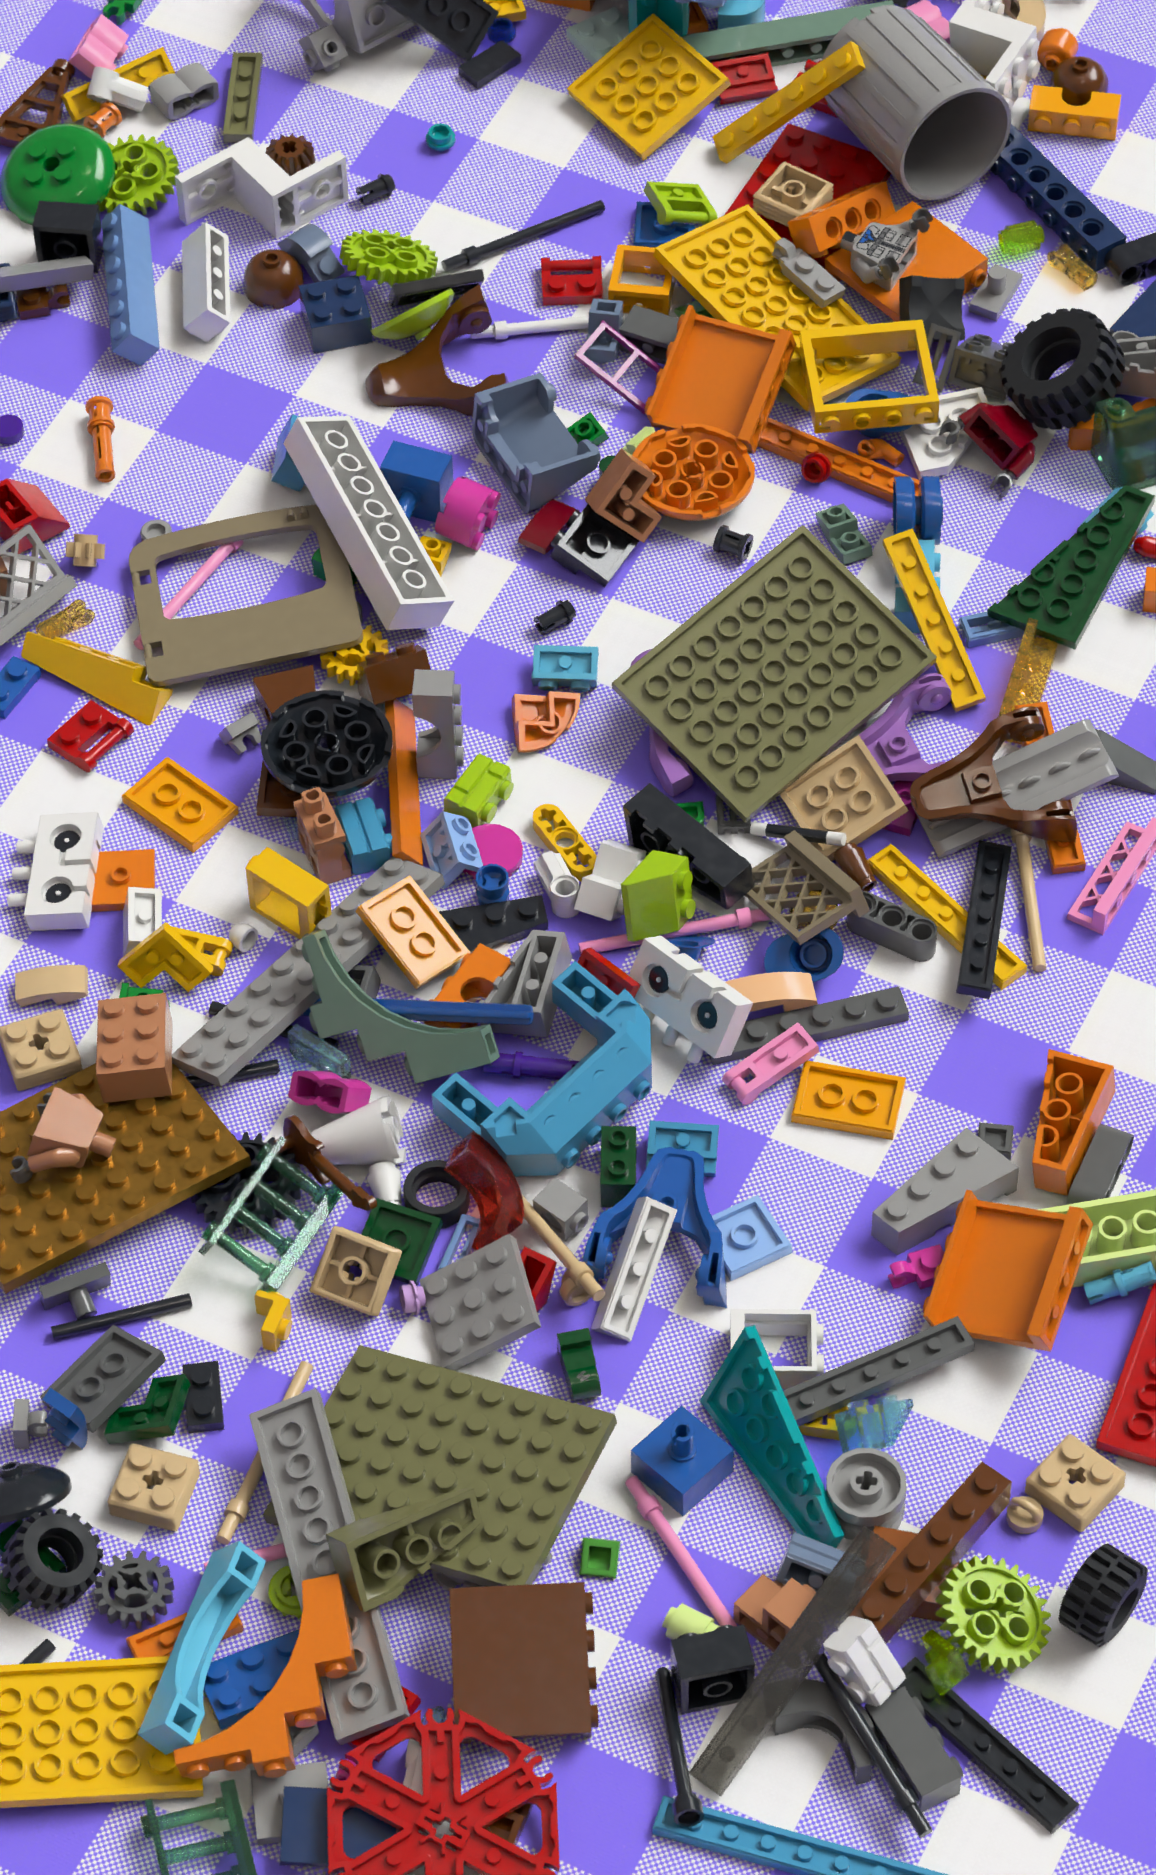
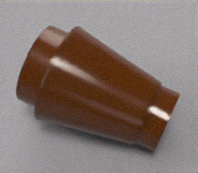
M849 843L836 851L833 856L835 865L861 887L862 891L868 892L877 885L862 847H857L855 843Z

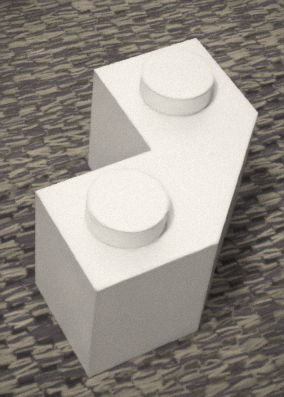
M613 840L601 842L592 874L582 878L574 909L609 921L616 920L621 915H624L621 883L645 859L647 851Z

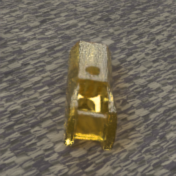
M1062 244L1059 246L1058 251H1051L1047 254L1050 265L1069 277L1084 291L1093 287L1097 282L1098 274L1078 258L1068 245Z
M77 599L61 612L36 625V632L50 639H53L54 636L61 638L74 630L89 625L94 620L95 613L91 609L85 608L86 604L83 600Z

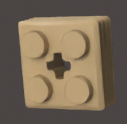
M783 162L753 195V210L764 215L767 219H773L788 226V221L830 202L833 199L832 187L834 184L787 162Z
M62 1009L0 1026V1043L18 1091L62 1079L83 1070L81 1057Z
M334 1226L315 1273L310 1292L369 1316H378L402 1251L346 1228ZM360 1263L362 1275L353 1280L354 1274L350 1272V1267L358 1266Z
M1068 1434L1027 1477L1025 1493L1036 1499L1041 1505L1078 1532H1083L1124 1488L1126 1473L1074 1435Z
M134 1443L131 1444L107 1501L110 1515L177 1531L200 1475L198 1460Z

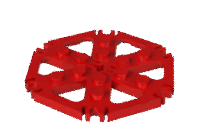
M428 1708L425 1715L426 1725H423L421 1722V1710L417 1711L346 1753L345 1758L357 1764L354 1766L352 1762L341 1759L339 1768L349 1774L348 1779L340 1781L335 1777L330 1778L329 1785L336 1791H342V1793L332 1791L327 1787L328 1875L339 1871H344V1873L337 1875H408L423 1865L424 1875H464L463 1865L482 1875H556L554 1871L543 1867L554 1869L559 1873L556 1782L551 1787L541 1789V1787L551 1783L553 1774L550 1772L543 1777L536 1776L533 1769L542 1764V1757L535 1756L528 1763L525 1760L530 1756L536 1755L537 1750L458 1709L459 1723L457 1725L453 1724L454 1712L452 1708H447V1719L443 1723L434 1721L432 1716L433 1710ZM474 1738L508 1758L509 1766L461 1795L460 1744L463 1740ZM413 1739L417 1741L421 1747L422 1795L373 1769V1760L404 1740ZM525 1804H534L541 1811L542 1849L539 1853L532 1855L485 1828ZM348 1808H360L400 1830V1832L355 1859L349 1858L344 1853L343 1814ZM444 1821L450 1823L449 1831L453 1835L445 1834L442 1839L437 1838L436 1829L432 1824L441 1825ZM420 1830V1831H422V1832H424V1833H426V1834H428V1835L425 1836L424 1834H422V1833H420V1832H418V1831ZM446 1845L452 1847L453 1849H455V1851H453V1850H451L450 1848L446 1847Z

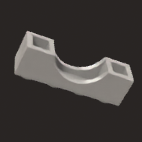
M415 669L412 690L413 716L424 719L435 726L429 730L419 732L416 754L418 778L457 779L458 766H464L465 755L464 747H459L463 746V726H457L462 724V705H456L461 703V684H455L454 671Z

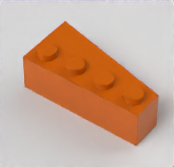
M1048 1049V1063L1044 1077L1039 1126H1037L1032 1160L1035 1188L1068 1196L1097 1128L1102 1122L1116 1092L1114 1066Z

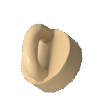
M567 1269L562 1277L559 1291L560 1296L569 1306L581 1305L589 1300L591 1296L583 1287H578L572 1281Z
M1029 1496L1013 1497L1007 1508V1523L1009 1527L1020 1534L1036 1532L1043 1522V1508L1041 1504Z

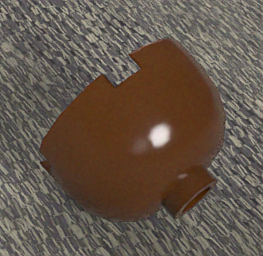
M1076 56L1063 60L1053 71L1050 87L1063 88L1062 99L1067 104L1082 106L1090 101L1092 91L1108 93V78L1104 68L1096 60L1089 57Z
M268 249L257 253L251 258L244 271V290L249 301L259 307L264 308L263 304L273 305V309H280L292 305L300 298L299 286L304 285L303 272L298 261L291 254L279 249Z

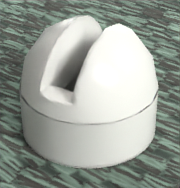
M238 923L231 927L228 936L229 941L233 943L236 949L241 952H247L255 945L258 931L249 924Z

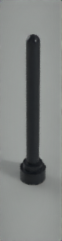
M660 1667L656 1671V1680L677 1796L672 1804L673 1818L677 1825L690 1827L699 1824L704 1819L702 1801L697 1798L696 1794L692 1793L671 1674L668 1668Z

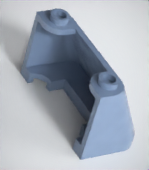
M542 373L477 392L474 396L472 433L475 443L516 503L525 513L539 509L597 468L598 462L601 459L597 445L592 444L587 439L577 444L554 412V401L557 399V393L553 384L548 383Z

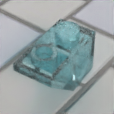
M890 1395L875 1399L876 1404L869 1405L868 1399L847 1403L848 1410L834 1414L842 1452L846 1453L856 1448L881 1450L893 1446L914 1406L913 1400L898 1401L897 1395Z

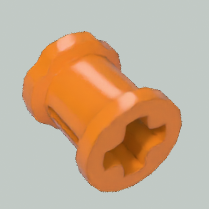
M105 101L100 105V110L93 116L89 115L83 120L84 127L95 131L104 138L109 128L122 122L121 112L113 103Z

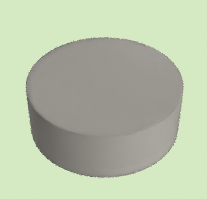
M151 520L141 528V541L171 533L172 528L163 520Z

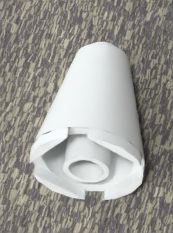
M381 1097L312 1131V1136L324 1144L321 1154L333 1165H374L384 1161H390L395 1165L405 1163L406 1147L399 1148L398 1144L401 1141L400 1137H404L396 1105L394 1101L390 1102L391 1097Z

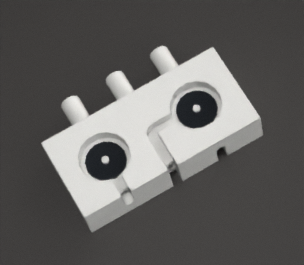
M98 812L40 815L36 840L18 841L16 843L18 854L34 853L32 866L14 867L12 869L13 880H30L28 893L8 894L7 903L9 907L25 906L24 917L30 931L89 928L95 884L93 873L97 871L98 849H101L104 826Z
M664 937L644 938L629 976L641 984L634 999L644 1006L643 1011L650 1019V1027L656 1015L669 1024L662 1039L666 1045H675L679 1033L693 1043L687 1055V1060L691 1063H699L704 1051L713 1058L730 1056L753 1002L712 972H703L704 967L686 953L679 954L680 949Z

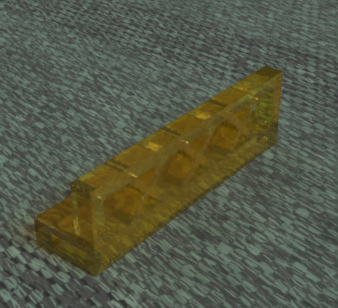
M1028 618L999 716L1014 711L1015 705L1042 702L1058 650V643L1036 637L1038 620ZM1011 739V740H1005V741H1007V742H1012V743H1017V744H1021V745H1022V743H1021L1020 741H1014L1013 739Z

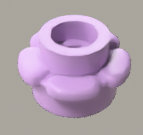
M413 1280L409 1281L408 1285L399 1287L400 1302L404 1314L414 1312L415 1315H418L420 1308L426 1306L423 1287H417Z

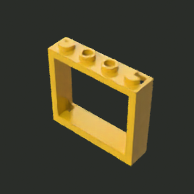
M923 319L800 330L799 353L814 434L938 422L939 396ZM917 350L925 396L823 405L815 359Z

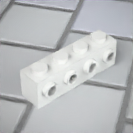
M205 222L182 241L183 329L191 335L208 342L215 335L223 332L231 321L228 235Z

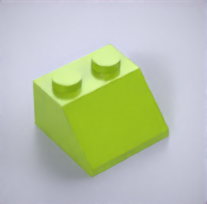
M652 850L621 883L628 941L635 942L644 938L679 931L693 917L696 903L692 896L691 884L693 876L689 869L688 857Z

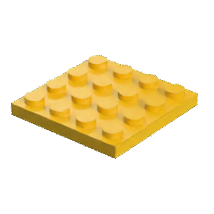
M653 13L569 85L567 91L571 97L644 161L731 84L729 78Z

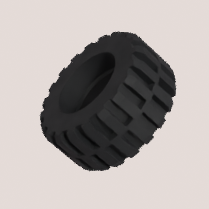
M1065 308L1057 309L1056 313L1051 314L1047 312L1041 315V319L1036 322L1032 320L1026 325L1027 328L1023 332H1018L1014 337L1015 342L1013 345L1009 344L1005 352L1007 358H1003L1001 383L1006 394L1030 423H1034L1040 428L1048 429L1049 427L1051 430H1062L1063 426L1072 428L1077 426L1078 422H1087L1092 419L1094 413L1097 411L1100 413L1106 408L1105 404L1109 399L1113 400L1117 394L1116 387L1121 386L1124 376L1122 374L1125 371L1124 353L1110 331L1095 314L1083 309L1071 308L1070 311ZM1076 359L1064 373L1050 379L1060 366Z

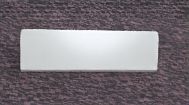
M641 1197L636 1200L604 1290L605 1296L601 1299L591 1327L592 1330L631 1342L677 1213L676 1209L649 1197Z

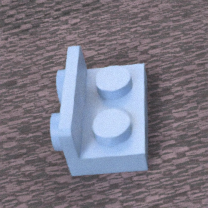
M442 811L420 834L430 869L443 875L445 885L441 888L446 889L464 869L477 872L483 866L468 818Z

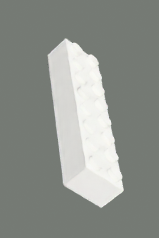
M297 417L283 444L385 629L400 630L439 627L454 600L351 417Z

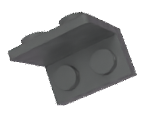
M983 334L970 336L955 348L947 383L965 389L982 387L984 394L1006 400L1008 395L1001 383V366L1003 358H1007L1005 352L1009 344L1013 345V343L1004 342L1002 345L992 342L991 337Z

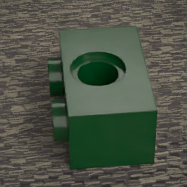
M601 1126V1207H613L636 1185V1126Z

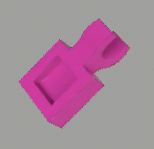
M938 1244L907 1254L906 1261H897L890 1264L889 1268L892 1274L888 1275V1279L894 1289L900 1288L915 1281L920 1289L933 1286L936 1267L941 1264L944 1256L941 1245Z

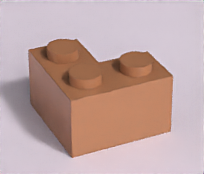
M621 448L587 495L585 501L596 513L643 543L662 518L655 509L641 499L656 475L645 463Z
M762 1574L734 1603V1621L738 1625H744L745 1630L790 1665L805 1650L803 1645L807 1641L816 1639L819 1636L821 1599H819L818 1594L813 1588L806 1584L801 1585L793 1578L783 1585L775 1580L772 1581Z

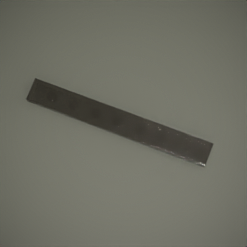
M863 1526L689 1771L690 1775L720 1797L723 1795L825 1651L823 1643L833 1632H837L838 1627L850 1616L896 1551L892 1544L866 1526Z

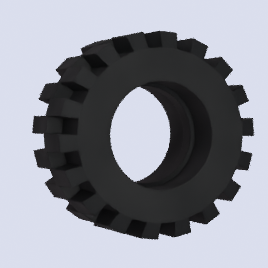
M52 1508L44 1509L40 1514L36 1512L25 1520L7 1541L4 1547L6 1551L1 1559V1563L6 1564L2 1573L4 1578H10L11 1580L7 1585L11 1592L16 1589L20 1593L17 1597L20 1601L24 1603L28 1599L31 1601L30 1607L39 1609L41 1605H44L45 1611H53L57 1606L61 1610L67 1608L71 1603H75L98 1578L97 1575L103 1565L99 1562L103 1557V1549L97 1548V1545L100 1543L98 1534H91L90 1530L93 1527L88 1522L84 1525L79 1521L81 1516L73 1513L70 1517L67 1515V1510L60 1508L55 1514ZM45 1546L56 1550L66 1563L67 1573H58L47 1568L38 1555L37 1547Z
M1108 1543L1102 1545L1085 1560L1072 1579L1061 1602L1059 1622L1095 1646H1103L1118 1634L1137 1606L1146 1586L1147 1567Z

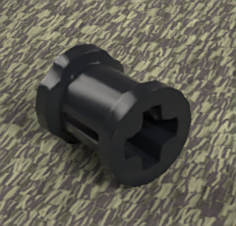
M727 525L720 526L715 536L713 550L718 553L724 551L737 556L738 560L745 561L753 545V535L749 533L742 535L729 530Z

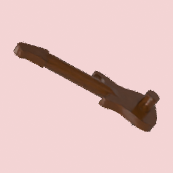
M296 1115L285 1118L283 1137L273 1141L274 1148L278 1153L286 1150L287 1154L294 1153L296 1163L304 1165L321 1185L331 1181L352 1200L354 1207L366 1211L377 1207V1201L374 1196H370L360 1186L357 1187L321 1154L324 1144L316 1140L309 1133L305 1124Z

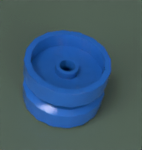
M894 476L893 535L912 528L915 532V526H918L920 540H935V545H940L941 525L943 524V498L941 496L939 476H922L919 481L918 496H915L914 481L910 476Z

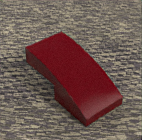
M555 499L550 500L525 527L519 536L518 543L545 555L553 549L550 544L560 530L564 532L569 528L566 523L576 509Z

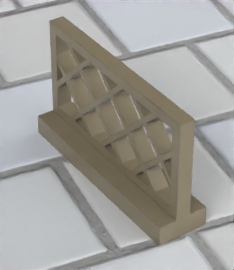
M795 830L784 836L787 844L786 847L752 868L753 882L761 879L763 881L761 885H754L744 895L799 945L805 943L851 912L860 918L870 911L861 887ZM786 860H790L789 867L776 868ZM806 876L805 881L792 882L794 877ZM773 878H784L783 883L771 884ZM823 890L820 896H808L810 891ZM790 892H801L799 897L787 898ZM779 893L777 899L765 900L767 894ZM840 904L833 910L825 911L826 905ZM817 906L815 912L802 913L804 907ZM784 908H795L792 914H781ZM811 922L810 925L801 931L797 930L799 923Z

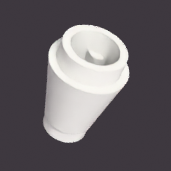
M390 1161L379 1162L369 1167L367 1181L375 1199L378 1198L401 1206V1171Z

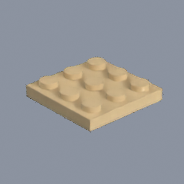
M859 735L815 763L806 773L780 794L801 828L846 833L845 845L849 843L858 845L909 811ZM810 842L831 862L834 860L833 856L836 851L843 847Z

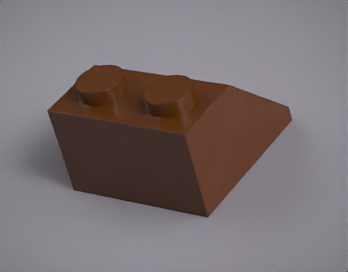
M410 642L397 646L396 652L384 655V652H375L365 656L366 661L357 663L358 692L361 697L369 700L374 705L412 694L415 669L431 670L426 649Z

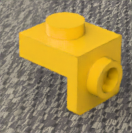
M257 1290L254 1296L256 1312L259 1315L266 1316L261 1327L262 1345L264 1349L277 1352L281 1341L288 1339L292 1329L290 1299L277 1292Z

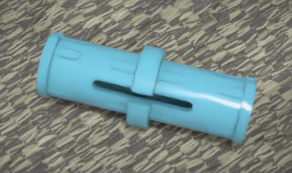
M1148 1261L1123 1271L1120 1268L1113 1270V1274L1083 1283L1089 1303L1092 1305L1117 1295H1121V1297L1127 1296L1129 1291L1156 1283V1271L1152 1261Z

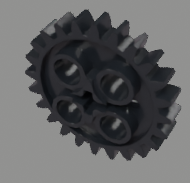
M244 1132L242 1140H238V1142L249 1154L252 1165L191 1196V1201L195 1203L197 1214L204 1213L206 1223L215 1220L217 1230H220L227 1224L230 1234H233L237 1227H242L244 1235L248 1234L250 1227H255L258 1233H262V1224L267 1223L271 1228H275L274 1218L277 1217L285 1221L287 1219L286 1210L295 1211V1200L301 1199L300 1188L303 1187L300 1164H296L295 1154H287V1150L278 1153L273 1145L275 1137L270 1138L265 1143L262 1139V1133H258L254 1140H250L248 1132Z

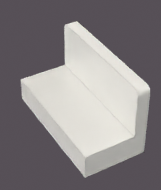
M128 887L123 909V956L162 925V889Z

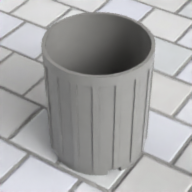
M884 5L870 9L872 14L860 21L856 17L853 18L832 39L822 60L852 41L858 45L866 69L826 95L825 99L828 107L913 196L924 200H939L953 196L970 187L991 168L1007 142L1011 128V112L1005 98L928 23L911 10L895 5Z

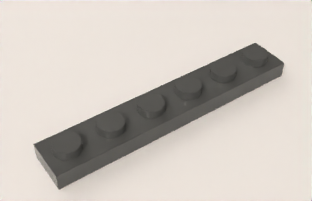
M897 986L765 1016L745 1022L730 1056L713 1058L709 1055L712 1065L747 1058L797 1022L817 1042L909 1021V1011L900 987Z
M957 1316L783 1390L797 1425L801 1426L974 1351L975 1343Z

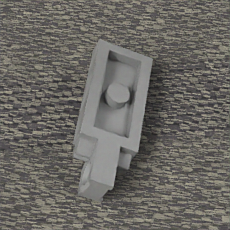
M786 238L775 242L772 255L779 261L778 263L782 267L781 273L819 307L824 308L845 295L846 288L800 248L796 249L795 245Z

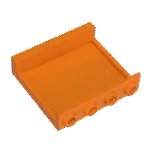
M911 201L881 221L880 224H902L912 219L913 213L922 207ZM932 216L933 220L928 222L930 225L928 231L923 233L918 231L917 254L900 278L914 275L930 278L965 279L963 295L973 288L981 286L987 278L988 258ZM843 248L825 258V270L839 282L841 280L895 322L900 321L899 280L891 291L873 282L869 284L863 283L851 269V252Z
M688 305L685 314H682L678 320L676 338L674 342L671 341L668 345L665 366L657 373L654 394L649 396L646 401L645 413L651 426L660 429L664 428L667 431L680 429L682 424H704L717 427L737 437L748 448L749 453L755 454L797 345L792 331L780 328L778 335L696 314L693 305Z
M966 1189L963 1201L958 1204L956 1209V1221L952 1233L948 1234L945 1241V1253L942 1262L936 1267L931 1294L925 1299L923 1317L933 1327L958 1316L971 1338L1051 1352L1093 1227L1092 1221L1083 1208L1069 1206L1067 1214L999 1204L978 1200L971 1190Z

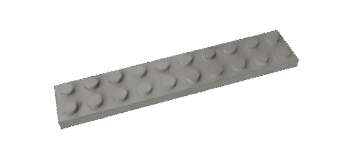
M392 856L391 859L385 862L384 865L334 908L329 917H324L316 925L313 932L325 929L335 955L348 973L380 944L355 912L358 906L409 875L429 899L445 885L441 873ZM302 938L172 1054V1064L176 1065L178 1069L222 1087L320 998V995H316L312 986L313 972L310 963L305 961L302 954Z
M316 1388L249 1414L301 1611H303L302 1581L337 1574L326 1534L356 1521L321 1394ZM343 1581L357 1670L350 1671L341 1678L331 1679L326 1676L320 1678L335 1738L340 1745L395 1725L410 1716L380 1607L377 1606L366 1612L360 1611Z

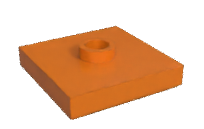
M155 849L99 852L97 871L93 873L95 884L91 912L123 910L128 887L155 889Z

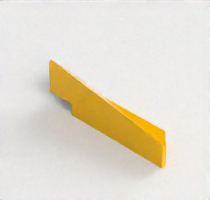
M33 632L26 633L21 652L22 658L146 725H151L172 696V688L166 686L157 687L144 680L147 675L146 666L65 638L54 636L53 639Z

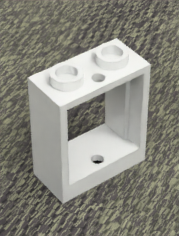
M730 1309V1350L744 1327L754 1325L759 1336H807V1366H773L782 1389H788L824 1373V1354H817V1345H823L824 1330L823 1324H816V1310Z

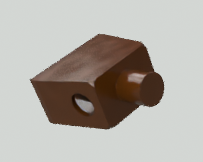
M313 665L253 678L255 700L268 724L272 720L271 715L281 705L297 696L316 691Z

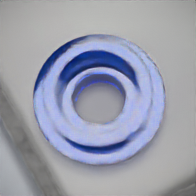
M497 18L489 28L487 36L493 43L501 40L510 43L516 37V28L509 19Z

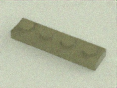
M233 52L223 128L224 143H238L247 137L252 141L254 139L263 66L262 53Z

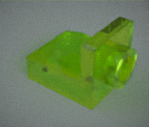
M931 1629L921 1637L927 1653L924 1654L929 1664L926 1666V1672L936 1692L944 1695L970 1673L958 1648L936 1631Z

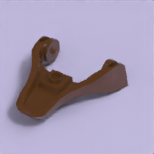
M480 285L462 295L452 304L425 339L411 351L396 359L378 364L371 370L366 378L365 385L369 399L374 404L385 407H443L456 410L467 416H473L475 393L509 383L505 373L491 375L481 383L470 387L452 382L446 374L441 356L442 346L465 334H479L488 329L492 324V318Z
M1022 707L992 720L983 733L968 748L946 763L915 779L910 788L912 805L916 813L931 822L975 818L996 822L1039 839L1076 842L1077 822L1069 801H1054L1035 811L1014 810L1010 808L1002 797V791L992 765V758L1005 740L1013 739L1014 741L1025 742L1044 734L1045 726L1038 707Z

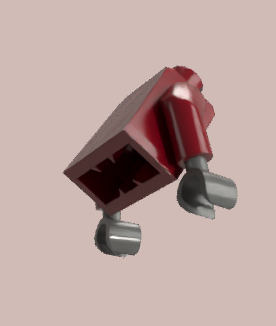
M979 403L959 415L957 421L945 420L942 423L939 436L945 432L950 433L947 436L946 444H954L958 438L959 430L963 428V431L1002 471L1006 469L1007 473L996 475L990 485V489L996 484H1001L1004 487L999 496L1000 498L1007 495L1012 486V480H1017L1034 462L1036 447L1033 443L1037 439L1038 433L1034 430L1032 423L1024 419L1009 405L993 406L987 403Z

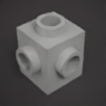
M333 24L322 27L298 40L304 51L303 58L307 65L312 67L314 72L324 68L327 73L341 66L339 60L348 56L345 50V41L340 34H337Z

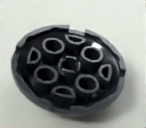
M337 690L314 691L287 701L271 715L272 720L261 735L263 761L268 771L280 784L299 794L303 791L320 787L321 791L325 792L328 798L354 793L372 783L387 766L393 748L391 726L383 712L363 697L358 700L344 696V691Z

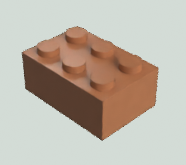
M166 993L98 1000L96 1077L103 1103L172 1095L173 1020Z

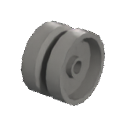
M856 1448L839 1456L831 1464L826 1476V1492L845 1534L843 1538L864 1543L865 1538L872 1539L874 1525L891 1529H898L905 1514L907 1489L906 1475L900 1463L888 1453L874 1448Z

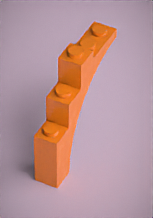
M339 1573L302 1581L303 1611L299 1636L290 1660L281 1676L260 1703L230 1728L202 1742L174 1750L175 1764L182 1778L200 1779L208 1776L210 1772L223 1769L226 1771H239L246 1768L248 1764H253L259 1777L265 1776L267 1778L281 1777L287 1771L296 1769L290 1727L308 1728L316 1725L318 1721L327 1719L320 1678L325 1676L331 1679L341 1678L347 1675L348 1672L357 1670L345 1591Z

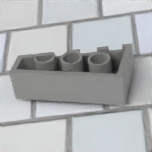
M965 1128L873 1211L871 1235L893 1253L899 1255L934 1236L935 1231L948 1224L953 1226L956 1221L957 1206L963 1201L966 1189L971 1190L978 1200L992 1202V1200L1003 1194L1008 1196L1017 1191L1019 1167L968 1128Z

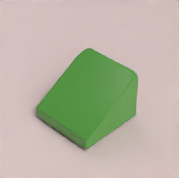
M584 1537L579 1575L616 1578L621 1541Z

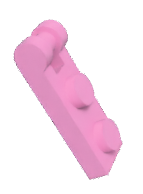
M797 1022L729 1069L723 1075L722 1081L729 1089H734L737 1092L736 1097L743 1105H749L758 1097L759 1093L819 1053V1046ZM751 1074L754 1079L746 1083L744 1078Z

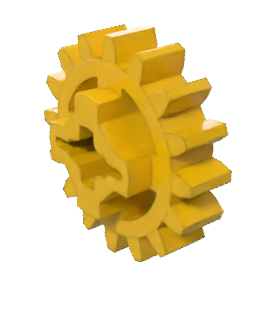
M368 625L365 629H362L363 640L358 645L321 653V668L327 669V677L331 678L337 675V683L341 684L346 679L349 680L350 686H354L357 680V663L366 661L365 656L373 652H384V655L389 654L387 639H382V632L372 633V626Z

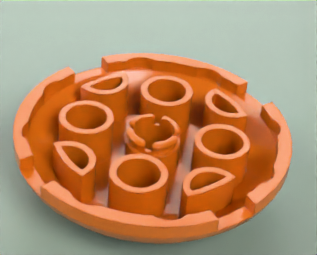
M682 424L680 429L665 432L664 428L646 437L636 447L632 455L645 463L656 475L641 499L658 513L674 519L700 521L724 515L744 501L754 483L755 465L748 454V448L729 432L709 425Z

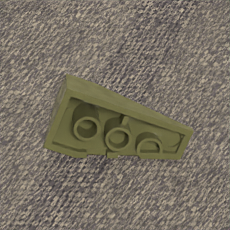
M468 1487L357 1520L327 1533L326 1538L336 1572L339 1573L341 1580L360 1611L366 1612L397 1598L405 1591L404 1586L416 1575H423L431 1568L429 1564L445 1550L450 1551L482 1523V1518L474 1488Z

